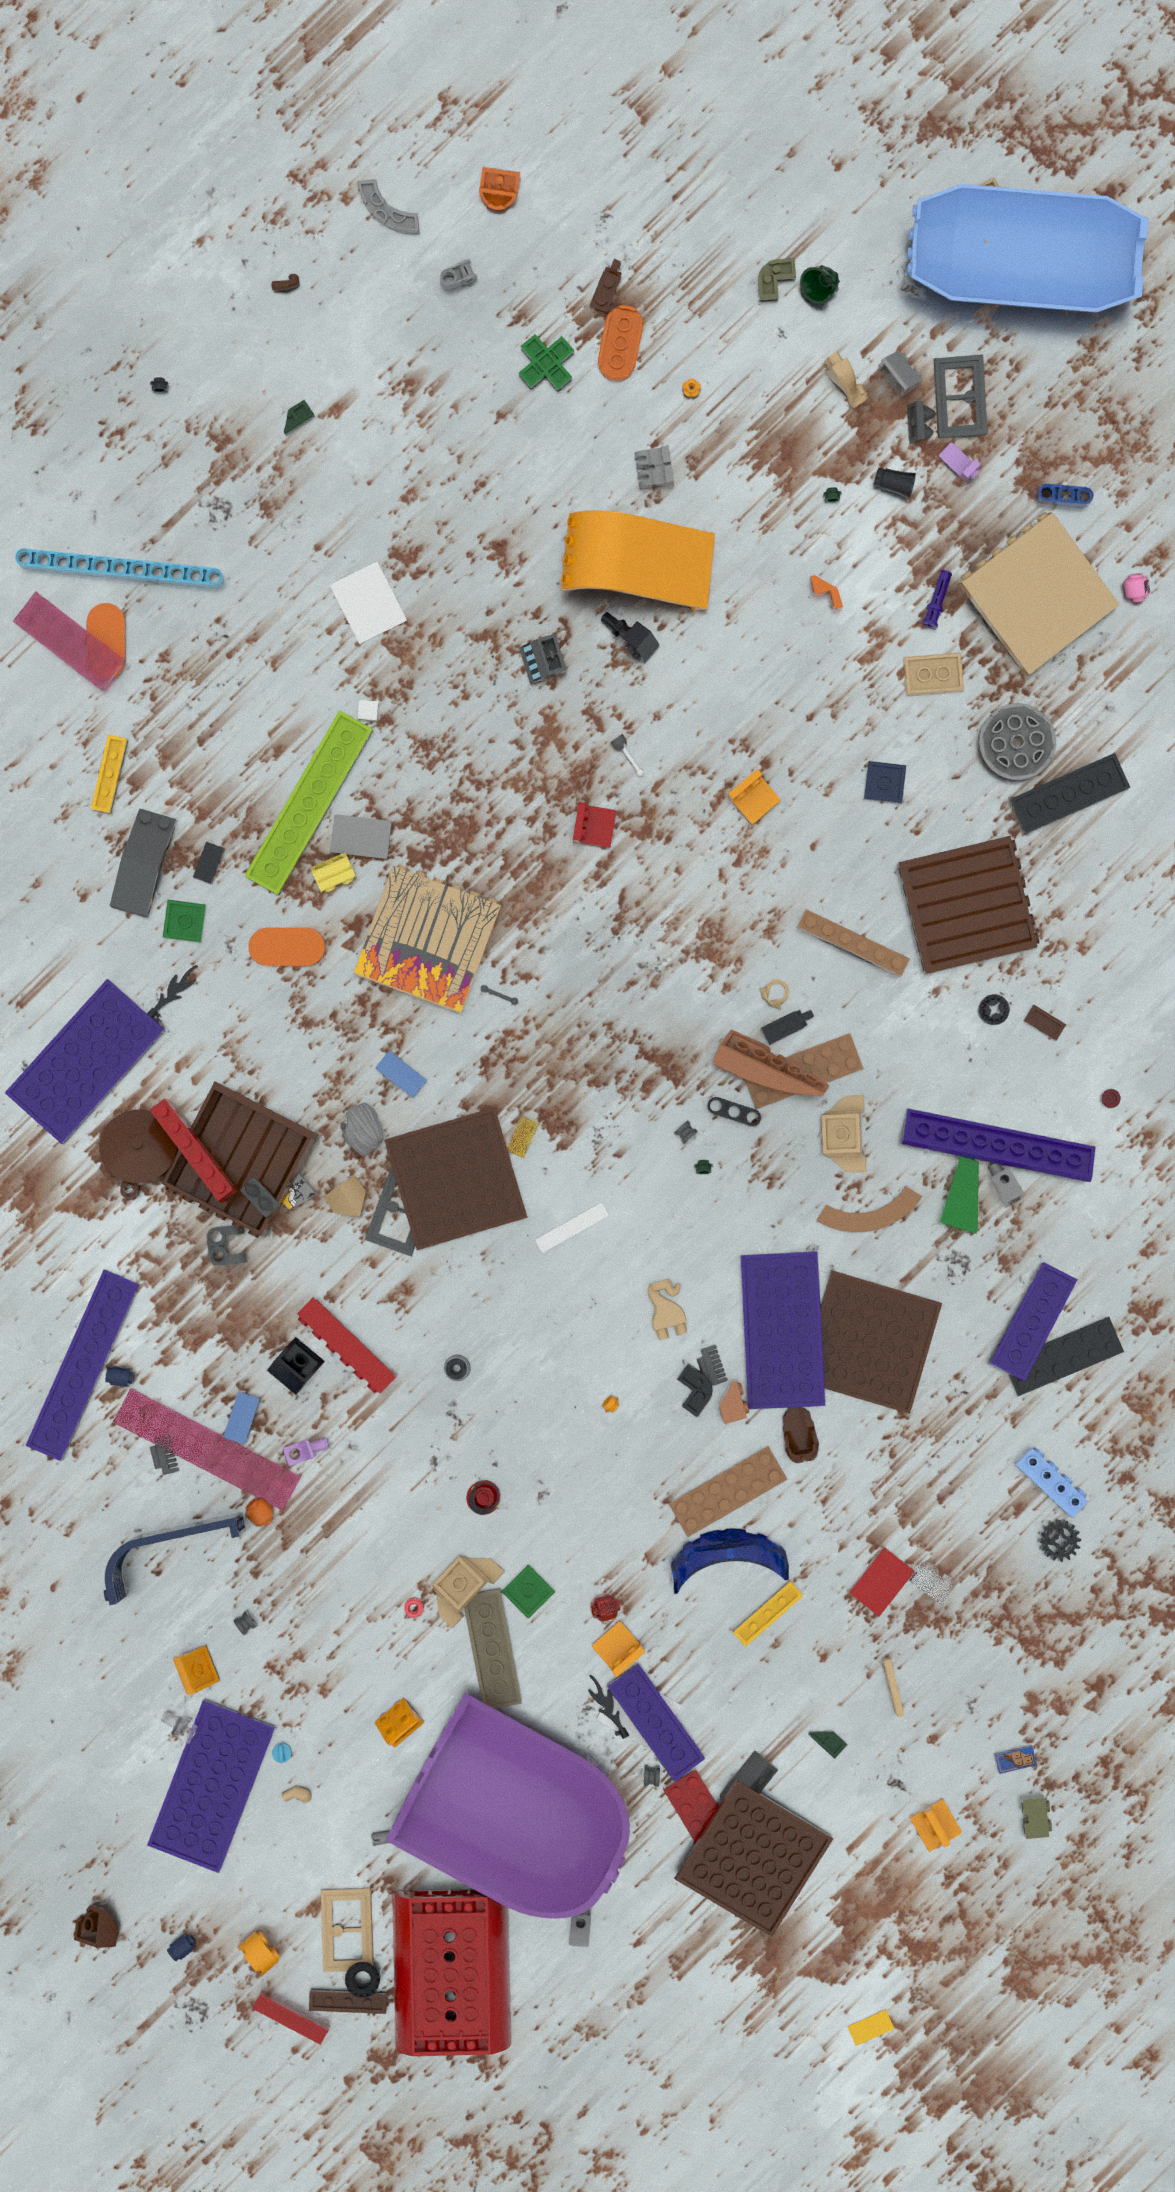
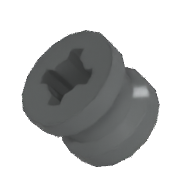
M687 1120L674 1133L680 1136L682 1143L685 1144L698 1131L693 1129Z
M247 1611L240 1618L233 1620L243 1635H246L249 1629L257 1627L254 1619Z
M644 1767V1786L651 1784L659 1787L660 1767L655 1769Z

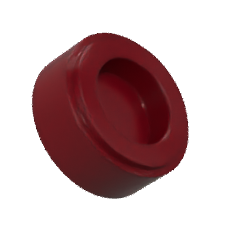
M1115 1089L1105 1090L1101 1095V1102L1107 1108H1114L1121 1101V1096Z

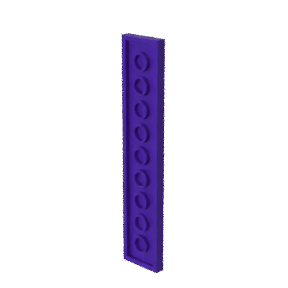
M909 1108L906 1112L902 1144L1086 1182H1091L1095 1146Z
M103 1269L25 1446L62 1461L140 1284Z

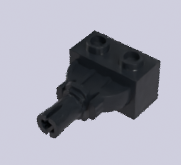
M608 612L604 613L601 617V621L612 629V634L615 637H618V635L622 637L626 643L625 648L630 651L629 654L636 660L641 659L646 662L660 645L652 632L638 621L632 627H629L625 620H618Z

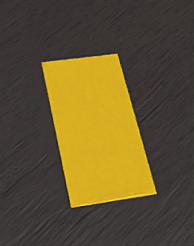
M887 2010L847 2026L855 2046L894 2029Z

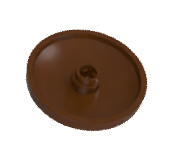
M131 1110L116 1116L107 1124L100 1138V1156L106 1170L115 1179L130 1185H145L160 1179L168 1172L177 1154V1146L148 1110Z

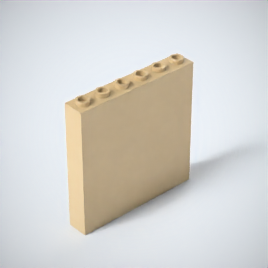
M1044 512L1036 518L1037 522L1035 524L1025 526L1021 530L1022 534L1018 537L1014 535L1006 541L1008 545L1002 549L999 547L991 553V558L987 561L986 559L981 560L976 564L977 569L973 572L967 571L961 576L962 580L958 582L1025 675H1030L1120 605L1053 512L1048 514Z

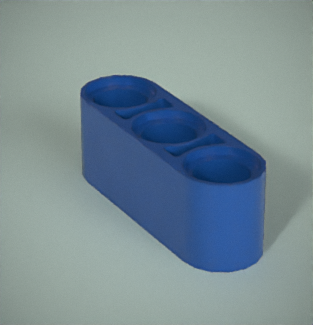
M1043 484L1036 494V498L1041 504L1080 508L1087 507L1094 497L1093 491L1088 487ZM1048 490L1051 497L1044 498L1041 491ZM1067 492L1070 498L1064 500L1061 498L1060 493ZM1079 494H1086L1089 500L1082 501L1079 498Z

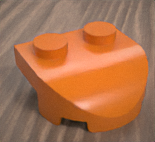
M482 167L479 194L486 206L494 210H502L510 206L518 194L520 172Z

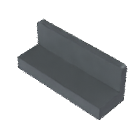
M755 1751L720 1794V1798L722 1800L725 1798L736 1779L761 1793L778 1769Z

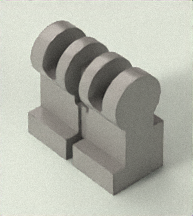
M669 445L655 449L640 450L634 453L635 459H646L636 463V468L645 469L637 473L638 477L649 478L640 481L639 488L674 485ZM651 466H654L655 470L646 469Z

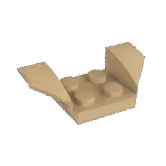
M864 1095L844 1096L829 1111L822 1115L823 1154L830 1157L846 1172H866V1154H862L861 1112H864Z
M458 1556L433 1584L437 1594L439 1616L453 1628L463 1618L464 1615L461 1613L463 1608L487 1582L494 1584L504 1571L492 1559Z

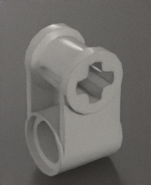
M467 259L444 269L440 274L441 287L445 290H452L476 280L477 275L472 271L471 261ZM446 276H451L454 280L447 283L443 279Z

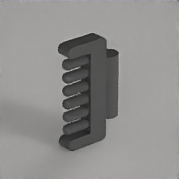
M716 1345L701 1349L702 1357L697 1358L700 1371L710 1379L713 1386L728 1380L727 1377H724L726 1373H721L724 1372V1368H721L723 1364L715 1365L721 1362V1359H717L720 1357L717 1354L718 1350H714L717 1348Z
M170 1434L155 1437L156 1445L150 1447L155 1469L161 1468L163 1475L179 1471V1468L176 1467L178 1464L172 1463L176 1462V1458H172L175 1457V1454L172 1453L174 1449H168L173 1447V1444H169L172 1442L169 1439L171 1437Z

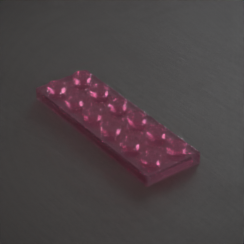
M37 591L34 592L13 620L15 624L102 691L126 661Z

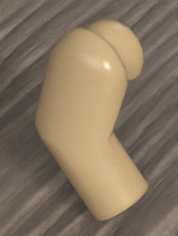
M295 1786L282 1793L285 1802L293 1798L302 1800L303 1803H308L311 1800L310 1792L300 1786Z

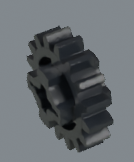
M1057 1519V1524L1050 1521L1049 1528L1044 1526L1046 1532H1040L1043 1539L1039 1540V1543L1044 1544L1040 1549L1042 1551L1047 1550L1046 1557L1052 1555L1053 1561L1059 1557V1561L1063 1562V1557L1071 1560L1070 1554L1077 1555L1074 1550L1075 1548L1080 1549L1077 1542H1080L1081 1538L1076 1537L1080 1533L1078 1530L1073 1531L1075 1525L1072 1524L1068 1527V1521L1065 1520L1062 1524L1061 1520ZM1063 1528L1067 1529L1072 1536H1066ZM1055 1529V1533L1051 1537H1048L1051 1531ZM1060 1535L1061 1538L1065 1539L1064 1542H1061V1545L1055 1542L1059 1539ZM1069 1544H1072L1070 1549L1065 1552V1548ZM1048 1545H1054L1057 1553L1053 1552Z

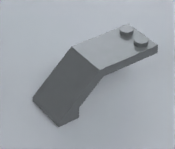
M139 808L121 857L110 907L147 917L152 904V896L159 868L174 830L176 819Z

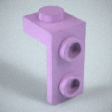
M950 443L939 454V458L965 482L969 478L973 480L980 472L978 469L981 464L976 459L972 462L953 443Z

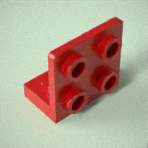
M579 802L573 842L610 848L616 810L588 806L586 803Z

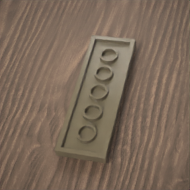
M495 1589L479 1592L464 1607L482 1703L493 1709L522 1704L501 1590Z

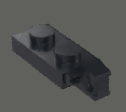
M800 1010L794 1011L761 1027L769 1045L803 1029L807 1026L806 1020L814 1017L812 1010L803 1014Z

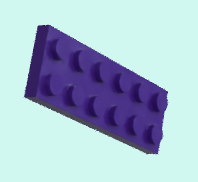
M1043 1262L990 1364L1025 1382L1078 1279Z
M638 1663L607 1685L609 1691L674 1782L705 1760L703 1754Z

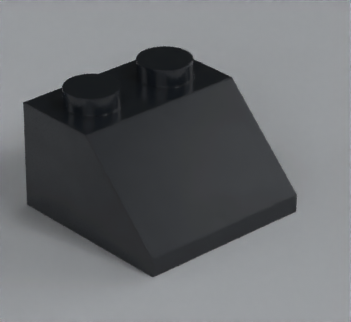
M295 1337L273 1361L267 1371L297 1395L325 1361Z

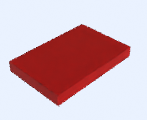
M884 1547L849 1593L880 1617L915 1571Z

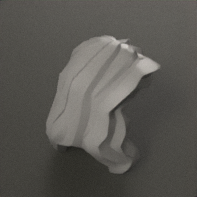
M361 1103L347 1110V1124L343 1122L340 1129L347 1144L352 1146L360 1155L366 1156L378 1147L383 1139V1133L375 1110L367 1103Z

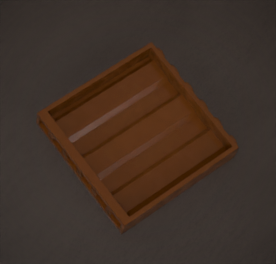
M1011 836L898 862L897 866L924 975L1016 954L1038 947L1037 944L1040 943L1038 933H1034L1032 926L1035 925L1033 914H1029L1030 900L1029 896H1025L1023 888H1026L1024 877H1020L1021 863L1020 859L1015 856L1014 851H1017L1015 840H1011Z
M214 1081L191 1129L238 1191L223 1203L217 1201L180 1150L174 1158L162 1184L167 1186L166 1191L174 1195L177 1192L182 1194V1199L189 1203L195 1201L199 1203V1208L207 1212L210 1209L216 1212V1217L224 1221L226 1218L232 1220L233 1226L241 1230L243 1227L249 1229L248 1233L256 1238H259V1236L266 1237L318 1134ZM253 1177L257 1178L281 1204L268 1218H265L240 1191Z

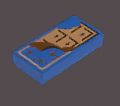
M1032 1745L994 1754L999 1774L1037 1765Z

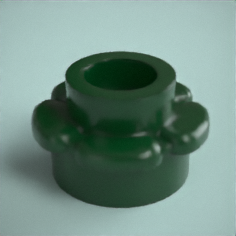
M836 487L827 488L826 492L823 493L826 502L840 501V495H842V492L838 491Z
M699 1160L698 1164H695L694 1167L697 1174H710L713 1164L709 1163V1160Z

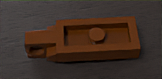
M614 259L611 267H606L603 270L589 305L590 308L605 314L608 313L621 281L622 273L619 272L621 261Z

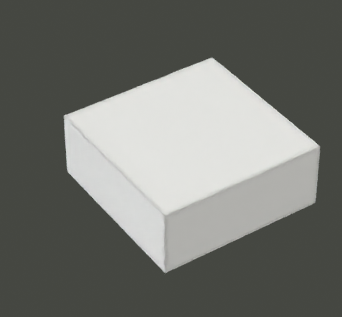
M359 700L358 720L377 721L379 702Z

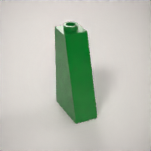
M958 1157L938 1221L939 1223L973 1234H977L979 1162L975 1161V1159Z

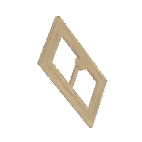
M371 1888L321 1890L323 1972L347 1971L353 1964L358 1962H367L373 1965ZM361 1900V1928L333 1926L332 1901ZM343 1932H362L363 1960L334 1961L333 1936L340 1937Z

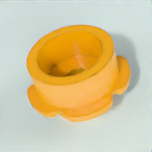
M688 379L682 385L683 393L688 397L697 396L701 389L700 383L696 379Z
M613 1395L608 1396L602 1404L605 1412L611 1411L613 1413L619 1407V1399Z

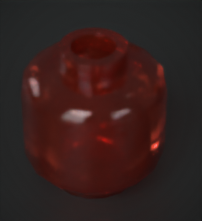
M610 1594L596 1597L590 1605L592 1616L600 1622L615 1619L618 1611H620L618 1599L615 1600Z

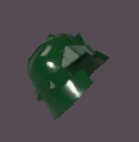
M823 265L809 267L803 271L800 277L801 291L810 302L815 304H824L839 290L840 280L838 273L830 267Z

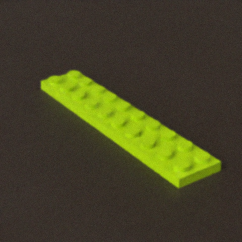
M338 711L244 875L245 877L279 895L373 731L372 728L344 712Z

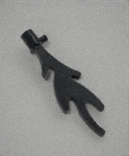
M197 965L190 968L183 975L179 983H176L177 975H174L168 985L167 998H164L163 993H161L155 1008L152 1007L147 1014L151 1018L155 1015L159 1018L161 1015L157 1011L171 1001L180 999L181 996H177L176 993L186 990L196 982V979H193L186 983V979L194 969L198 968Z
M590 1675L589 1677L594 1681L598 1689V1694L593 1693L591 1689L588 1692L598 1704L605 1708L598 1711L610 1718L619 1730L615 1732L616 1736L620 1734L622 1739L628 1737L629 1734L626 1728L622 1727L620 1722V1711H617L616 1715L612 1714L614 1708L612 1693L608 1689L607 1697H605L598 1681Z

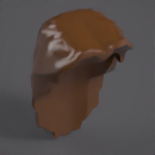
M802 1407L789 1408L783 1416L787 1456L792 1462L797 1464L813 1461L818 1455L819 1441L810 1412Z

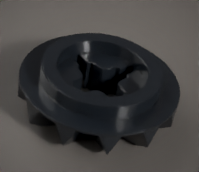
M997 994L986 996L979 1006L981 1018L991 1025L1003 1023L1008 1018L1010 1012L1007 1000ZM1000 1003L998 1005L1000 1013H994L990 1017L991 1009L988 1005L995 1006Z

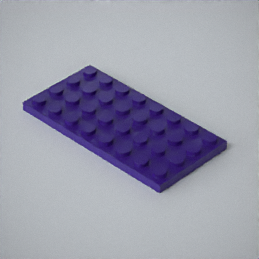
M106 979L6 1090L5 1094L57 1141L63 1144L165 1029L109 979Z
M818 1251L741 1255L748 1409L826 1406Z
M203 1699L147 1846L219 1873L275 1727Z

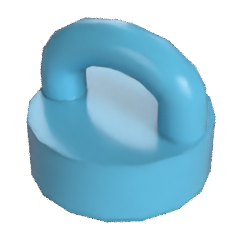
M285 1743L277 1744L272 1750L273 1759L278 1763L287 1762L291 1757V1748Z

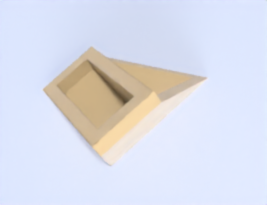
M354 1175L325 1195L324 1199L334 1213L360 1217L366 1190Z

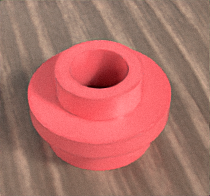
M411 1598L405 1603L404 1611L409 1617H418L423 1612V1603L417 1598ZM412 1604L417 1605L418 1609L416 1611L410 1609Z

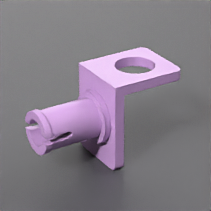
M323 1437L310 1443L309 1440H304L284 1447L283 1452L288 1466H292L305 1460L313 1459L314 1453L328 1449L329 1446L326 1438ZM294 1448L300 1452V1456L296 1460L291 1459L289 1456L290 1450Z

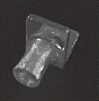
M166 1711L161 1718L162 1722L173 1727L172 1735L187 1744L191 1743L198 1729L196 1725L191 1723L192 1718L182 1716L178 1718L169 1711ZM188 1727H190L191 1732L189 1736L184 1737Z

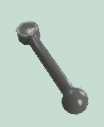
M482 985L480 988L483 993H491L510 1001L513 1005L518 1003L517 998H511L489 989L486 985Z

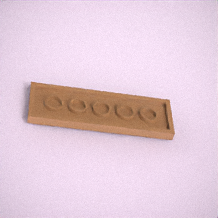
M850 1033L785 1057L784 1060L790 1065H798L804 1074L811 1073L825 1083L864 1069ZM744 1079L755 1109L796 1095V1093L769 1088Z
M769 1446L668 1504L685 1534L689 1537L788 1479Z

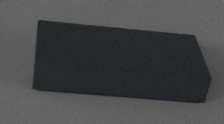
M206 841L193 878L212 884L225 848Z

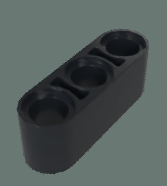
M713 1097L707 1103V1110L713 1115L751 1127L756 1126L761 1121V1114L756 1109L719 1097ZM712 1101L720 1102L721 1109L719 1111L711 1109L710 1104ZM734 1106L739 1109L737 1117L729 1115L730 1107ZM753 1112L757 1115L758 1118L755 1123L748 1122V1113Z

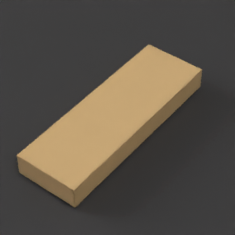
M890 1657L883 1658L882 1662L895 1714L898 1717L905 1716Z

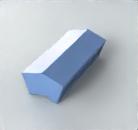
M391 1051L387 1052L375 1068L412 1098L427 1081Z
M238 1391L223 1436L224 1438L245 1444L260 1398Z

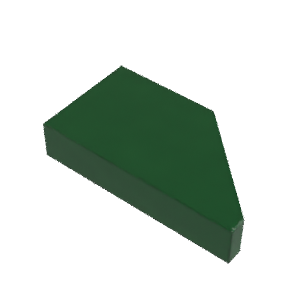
M305 400L288 409L284 428L285 435L315 417Z
M834 1731L808 1733L834 1759L848 1745Z

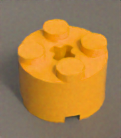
M255 1931L237 1947L240 1951L242 1950L245 1959L262 1977L279 1963L278 1959L281 1957L273 1946L268 1947L265 1935L261 1931L258 1933Z

